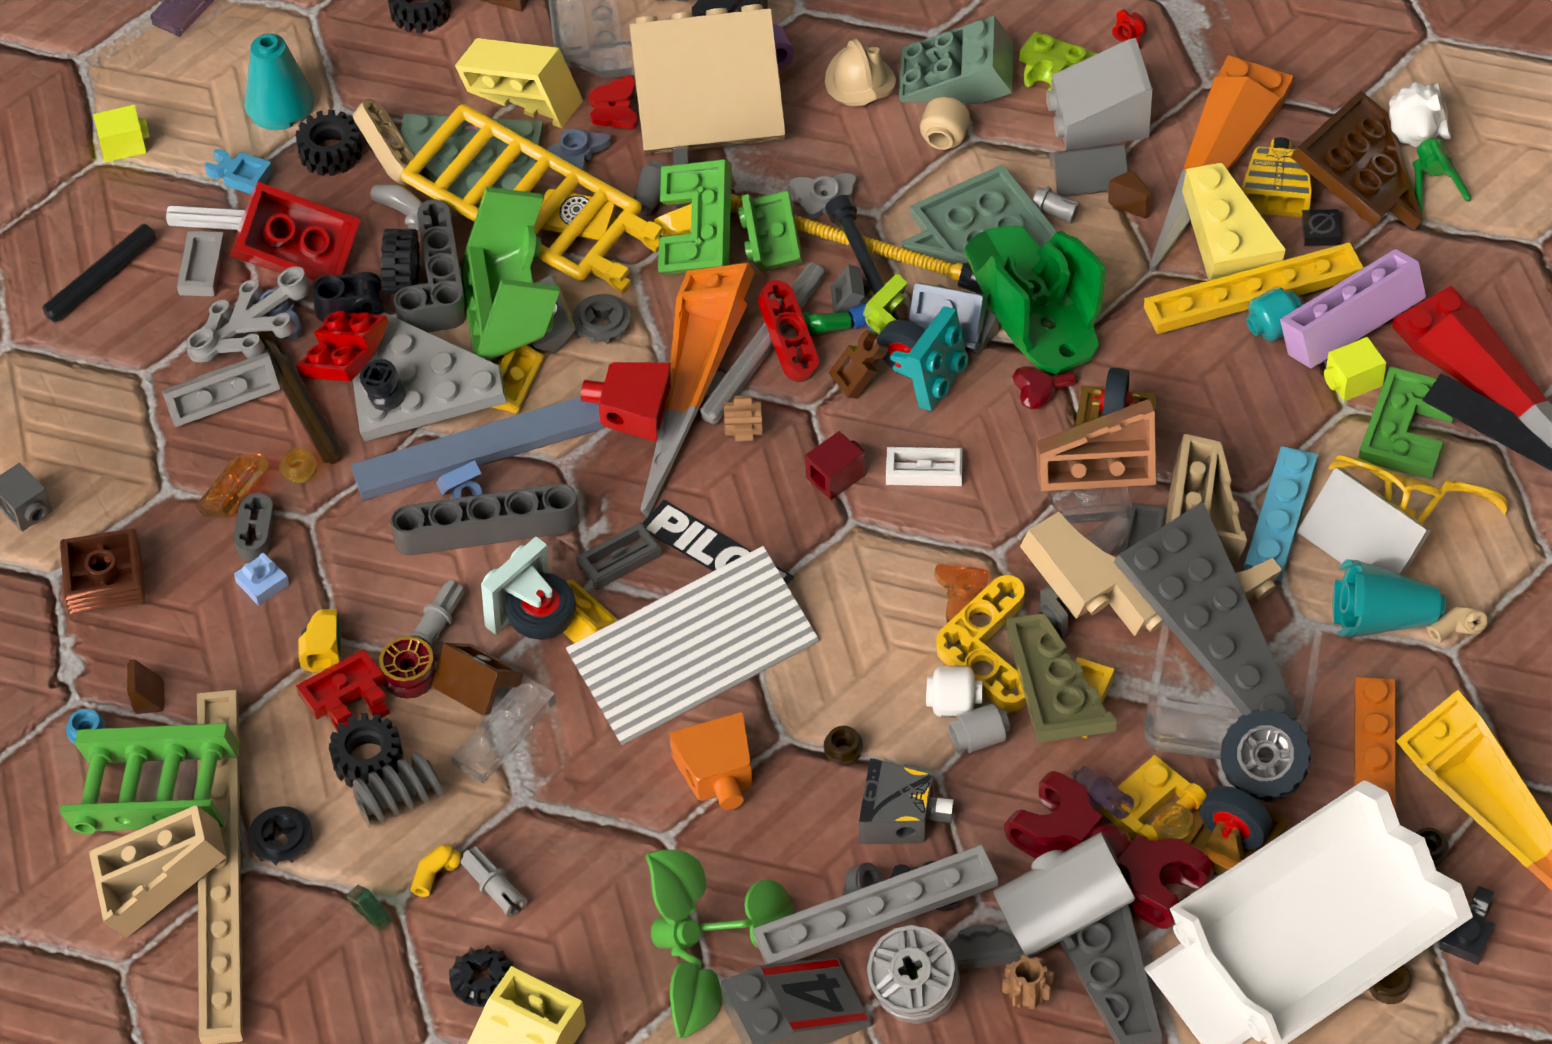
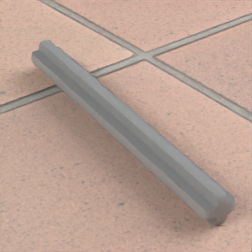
M813 262L807 264L791 286L800 309L803 308L825 276L824 268L821 265L817 266ZM765 322L701 407V418L704 421H708L711 424L719 422L724 415V403L734 401V396L739 395L774 347ZM790 324L779 325L780 332L783 334Z

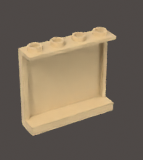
M753 4L741 7L742 12L728 13L726 8L707 10L705 16L692 17V12H680L672 14L669 20L657 21V16H643L636 18V23L629 24L644 155L671 153L675 147L687 146L688 151L785 139L771 8L763 9L761 4Z

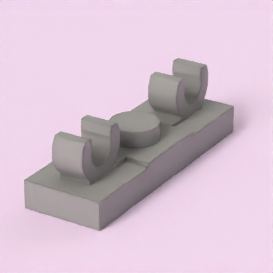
M266 352L164 389L162 392L172 422L175 427L277 391L280 389L270 356Z

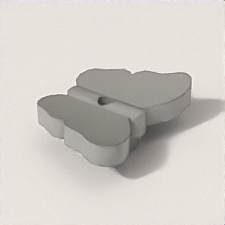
M841 173L833 178L828 176H821L816 179L796 177L790 181V191L795 195L796 201L800 204V209L809 219L818 218L822 213L827 214L825 206L831 199L839 195H850L852 197L853 190L856 187V177L851 173Z

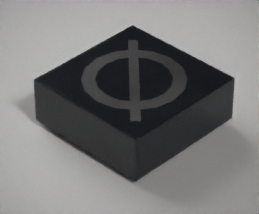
M1338 209L1302 210L1301 221L1304 246L1341 245L1342 234Z

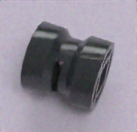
M376 359L363 367L359 378L372 406L380 411H389L401 405L405 399L406 390L391 361Z

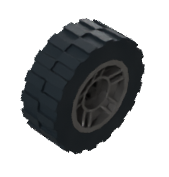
M1257 709L1251 711L1246 716L1243 714L1237 718L1238 721L1231 724L1227 729V733L1221 743V765L1229 784L1256 799L1265 800V802H1272L1273 799L1278 798L1281 800L1286 798L1289 793L1295 792L1300 787L1302 781H1305L1311 762L1309 739L1306 732L1304 733L1301 729V725L1296 720L1290 719L1288 714L1283 712L1282 714L1277 713L1273 709H1267V711H1259ZM1261 748L1273 751L1274 757L1270 762L1264 763L1259 760L1258 754Z

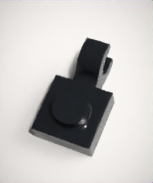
M1478 886L1470 905L1473 917L1443 937L1440 941L1439 950L1478 965L1494 930L1495 924L1485 920L1492 906L1493 891Z

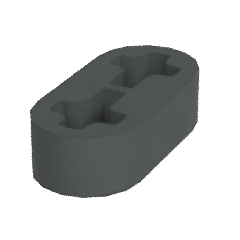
M251 493L245 496L239 504L233 538L236 553L244 561L252 562L261 553L264 552L267 555L270 550L275 511L272 500L266 494ZM256 509H262L258 512L257 520H253L251 514H254ZM256 534L257 540L253 542L252 546H247L251 541V535Z

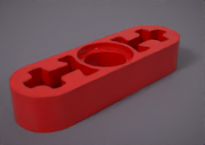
M769 281L758 297V305L784 374L789 379L796 382L807 381L815 372L819 364V358L792 287L784 281ZM771 294H774L777 299H783L780 306L776 299H770ZM779 325H792L797 331V337H785L780 332ZM796 356L798 357V360L801 363H807L805 368H802V365L800 363L794 364L793 361L795 360Z

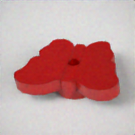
M625 75L619 80L611 81L609 85H601L589 92V103L594 107L590 112L592 124L604 127L612 126L614 128H637V115L631 109L630 104L635 94V82L631 75Z

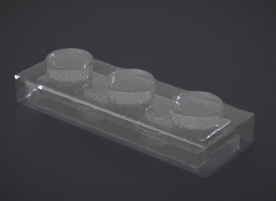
M523 675L521 685L513 687L451 756L453 766L484 784L556 703L555 693Z

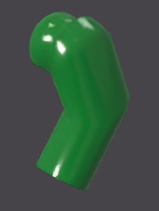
M802 311L810 336L850 329L851 317L846 311L814 315L809 311Z

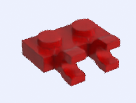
M365 649L296 685L298 695L316 720L328 715L336 731L337 725L340 722L346 726L349 725L347 718L352 715L345 705L361 696L372 716L375 713L383 718L390 714L389 708L384 703L386 695L379 687L385 684L383 673Z

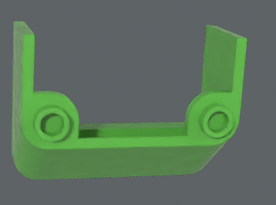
M493 187L485 188L463 257L461 281L472 352L486 360H492L544 337L546 331L550 332L552 330L554 322L553 310L560 288L556 285L533 283L530 269L533 258L537 259L539 257L541 249V239L536 237L534 225L543 201V194Z

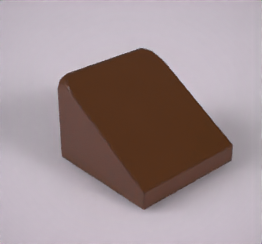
M1130 170L1110 180L1108 202L1113 207L1146 219L1150 217L1152 192L1136 173Z
M129 660V663H127V692L133 712L135 714L163 711V679L137 660Z

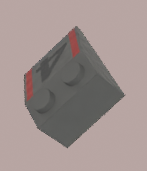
M837 956L762 965L721 981L723 1006L742 1044H829L871 1026V1021Z

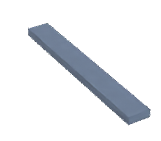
M580 396L351 464V469L361 498L366 500L440 478L442 475L474 460L477 466L607 427L600 424L599 404L581 402Z

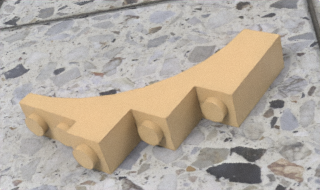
M1059 511L1028 530L1020 545L1021 549L1076 619L1088 611L1091 615H1094L1109 603L1134 636L1146 629L1150 633L1154 632L1165 624L1115 565L1114 561L1116 558L1102 551L1082 536ZM1271 558L1248 570L1235 574L1247 600L1249 601L1255 597L1259 601L1276 588L1274 581L1282 569Z

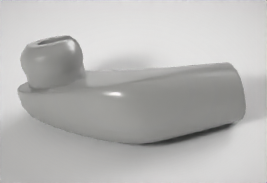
M378 184L372 187L370 196L374 202L394 208L407 215L405 224L408 225V228L420 230L417 211L422 202L406 188L395 184Z

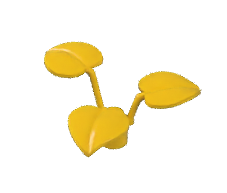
M1336 456L1331 461L1328 469L1332 470L1335 467L1356 468L1372 472L1385 482V498L1391 502L1392 482L1396 483L1404 492L1401 504L1397 506L1414 518L1417 511L1407 508L1412 490L1416 489L1435 495L1417 520L1421 523L1425 522L1448 491H1460L1478 496L1499 508L1503 515L1506 514L1508 508L1506 498L1490 488L1471 483L1445 480L1442 487L1438 489L1423 480L1406 478L1400 473L1386 470L1366 460L1352 456Z

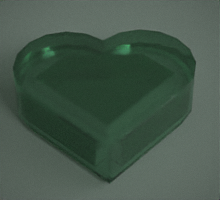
M357 884L347 893L346 898L352 907L377 931L384 930L392 922L389 914L368 888Z

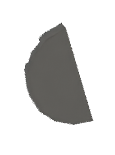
M975 925L963 929L958 933V937L950 942L948 946L957 962L959 971L1011 964L1013 961H1019L1021 955L1025 956L1016 938L1012 939L1008 934L998 931V927L993 925Z

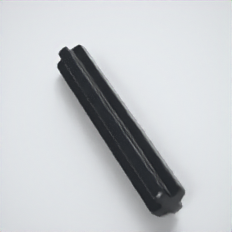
M141 224L46 302L42 307L44 315L52 322H58L156 240L155 231L147 224Z

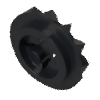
M286 806L274 807L262 812L253 820L248 830V843L251 851L258 856L261 862L268 860L275 866H277L279 861L288 860L293 863L297 855L300 853L306 854L307 846L313 840L312 827L307 816L295 808ZM275 827L286 835V844H280L275 839Z
M488 944L484 949L475 950L470 947L468 953L462 957L456 956L455 964L452 969H449L451 990L463 1003L476 1007H485L489 997L511 966L514 967L513 961L507 958L503 950L499 952L492 950ZM488 968L491 979L481 977L476 981L472 969L482 972Z

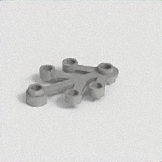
M297 266L284 270L277 279L280 288L260 302L258 301L264 294V291L255 279L247 280L239 287L240 295L234 310L226 300L214 302L209 308L210 315L205 328L193 332L187 339L186 345L189 358L198 363L209 362L216 358L218 353L240 351L243 352L246 358H252L261 355L265 349L259 335L249 334L244 338H231L237 333L273 331L275 336L279 338L290 335L295 329V324L289 314L280 313L270 317L261 316L289 297L292 300H299L308 294L310 281L304 270Z

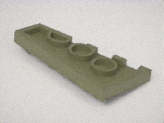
M1045 613L1007 618L1006 631L1037 743L1116 732V719L1110 711L1107 712L1096 689L1094 687L1090 688L1083 677L1082 668L1077 661H1072L1066 652L1067 646Z

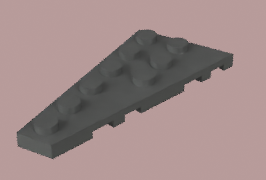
M1204 502L1199 503L1117 555L1114 561L1115 565L1242 714L1246 716L1253 710L1267 711V709H1273L1277 713L1282 714L1283 712L1288 714L1289 718L1295 721L1299 714Z

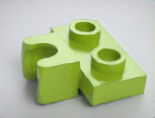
M1034 32L1022 46L1019 54V61L1026 63L1024 85L1032 87L1036 82L1044 81L1050 84L1048 90H1051L1053 74L1098 53L1055 39L1047 34Z

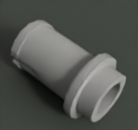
M1039 187L1033 198V202L1042 213H1048L1072 224L1079 211L1080 202L1053 193L1050 187L1045 189Z

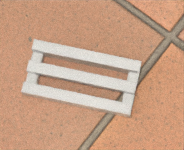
M887 447L886 485L962 486V448ZM894 461H917V463H900ZM932 462H955V463H932Z

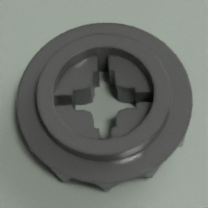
M598 294L581 301L574 309L572 319L580 338L587 337L592 344L596 340H603L608 344L610 338L621 339L623 331L630 329L631 312L628 305L622 299L609 294ZM595 316L603 320L608 318L609 324H604L603 322L596 324Z

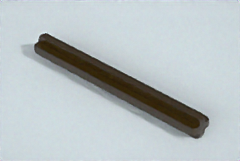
M273 331L255 333L262 340L265 346L263 353L267 352L270 356L278 383L324 463L329 462L330 464L337 463V459L342 457L343 451L278 337L275 336Z

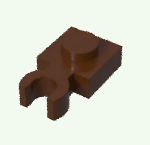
M864 331L859 337L858 346L848 345L828 372L848 398L857 399L878 372L872 365L876 359L883 358L889 347L886 344L876 343L873 347V342L879 335L875 331Z

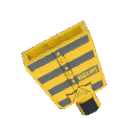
M1278 137L1271 141L1270 147H1257L1254 149L1242 184V191L1259 214L1301 218L1302 210L1310 209L1312 191L1310 175L1291 158L1295 150L1292 149V143L1287 138Z

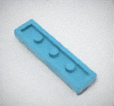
M1281 446L1245 561L1244 571L1273 558L1282 569L1276 580L1282 581L1316 469L1318 454Z

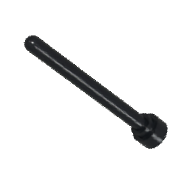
M839 195L826 204L825 210L830 221L838 227H842L875 295L885 283L856 225L857 208L850 195ZM898 310L891 314L896 320H902Z

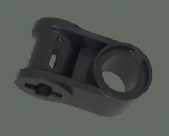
M372 272L319 277L312 285L316 317L324 322L328 315L336 311L374 315L382 314L384 306L382 300L379 299V291L382 286L380 277ZM364 282L367 283V289L363 288ZM365 303H369V310H366Z

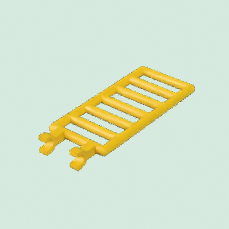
M465 104L459 105L402 170L401 179L405 183L433 199L444 201L449 208L475 222L479 210L476 205L482 199L485 188L492 187L519 154L523 152L537 160V162L513 190L530 192L550 168L566 177L540 207L534 225L536 235L578 185L595 193L549 248L541 244L538 259L577 281H583L590 273H593L605 280L613 289L623 294L631 285V280L626 278L629 268L603 258L620 236L627 232L639 239L650 250L656 253L659 251V235L663 232V227L637 217L642 210V205L639 201ZM465 120L480 128L435 182L419 174ZM493 136L508 144L507 148L463 199L447 190ZM607 201L624 209L579 264L562 256Z

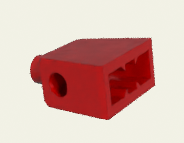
M613 362L608 367L604 382L586 379L583 381L581 402L599 404L600 424L604 427L657 442L672 388L671 363Z

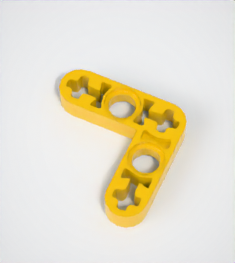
M1003 575L994 579L939 631L936 637V651L938 657L948 666L972 667L978 661L991 663L993 666L992 672L984 676L975 674V680L983 681L982 694L997 707L1004 711L1015 712L1021 710L1026 705L1018 671L984 644L1006 624L1007 618H1012L1024 605L1025 589L1021 580L1012 575ZM1014 591V598L1006 596L1000 601V592L1009 593ZM998 603H999V612H998V610H997L996 607H995ZM981 612L988 614L992 620L984 627H977L970 622L971 616ZM958 640L961 641V650L955 646L947 649V641L951 643H956ZM963 653H965V654L967 655V657L965 658V661H964V662H963ZM1000 675H1001V682H1002V684L997 681V680L999 679ZM1004 686L1009 690L1017 687L1018 696L1012 693L1007 697L1004 696Z

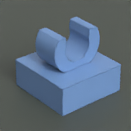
M475 460L442 475L435 482L441 495L452 492V499L461 498L462 489H469L473 496L482 495L480 485L475 482L481 475Z

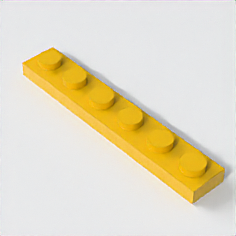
M1349 242L1144 298V309L1156 333L1161 334L1248 310V305L1253 298L1274 287L1283 288L1285 291L1291 290L1296 296L1335 286L1364 267Z

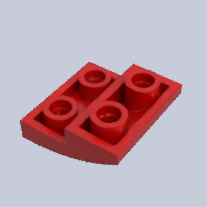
M336 311L328 315L324 320L325 323L314 332L319 344L310 348L307 351V356L296 365L301 377L351 382L369 362L378 348L389 323L386 315L348 313L344 311Z

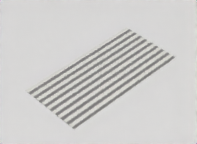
M762 546L568 646L566 650L621 745H624L820 640L766 549Z

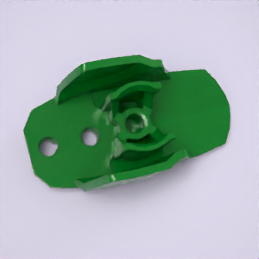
M1021 226L996 227L980 232L973 237L965 247V255L983 294L988 295L987 302L1016 347L1036 367L1053 374L1071 372L1078 365L1091 362L1099 346L1094 330V322L1101 312L1106 273L1105 266L1099 258L1078 238L1070 236L1063 231L1056 232L1041 248Z

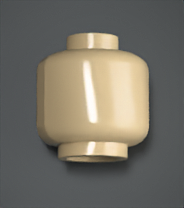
M945 96L934 98L929 101L920 123V133L933 148L940 150L954 148L961 144L965 137L970 121L969 111L956 98Z

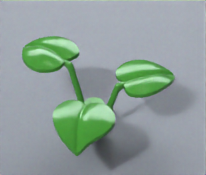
M673 849L658 850L645 855L651 874L653 899L659 913L662 915L655 919L652 924L651 939L656 947L672 949V956L681 957L688 961L680 962L676 966L670 982V1003L677 1038H686L709 1024L715 1018L720 1009L722 998L721 986L715 972L711 969H701V960L685 951V949H689L697 943L700 931L750 926L751 942L758 948L753 937V928L795 913L792 897L780 883L774 880H760L750 887L745 897L744 906L748 919L697 924L688 915L697 910L695 901L699 900L706 890V876L701 863L693 855L684 851Z

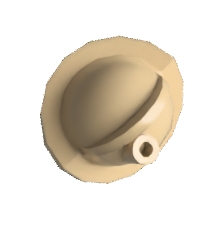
M857 39L848 41L847 48H843L833 57L825 75V85L828 93L839 103L848 106L865 105L876 99L888 97L893 92L896 83L894 72L882 61L879 48L861 45Z

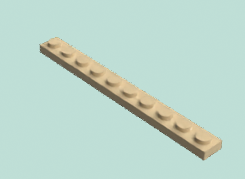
M237 691L197 693V725L227 723L239 742ZM239 752L237 758H223L217 761L210 799H212L225 819L224 827H220L226 858L198 880L199 1039L201 1044L243 1041ZM201 759L197 760V779H198V774H199Z

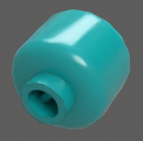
M1274 287L1250 301L1248 305L1249 316L1246 317L1247 326L1254 336L1260 335L1266 341L1275 342L1284 337L1280 319L1302 305L1298 297L1291 290L1285 291L1283 288Z

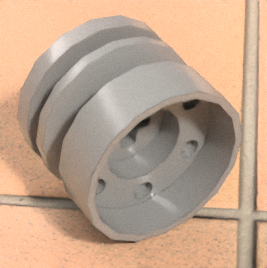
M914 925L894 928L882 936L870 952L867 965L870 987L885 1011L899 1021L912 1024L934 1021L948 1012L956 1000L960 986L957 962L944 939L929 928ZM909 963H914L916 968H920L917 970L918 978L915 980H911L908 975H904L907 973L906 965Z

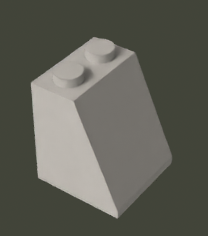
M1136 38L1128 39L1052 75L1051 90L1046 91V102L1049 112H1055L1056 116L1053 118L1056 137H1062L1066 150L1149 138L1152 87Z

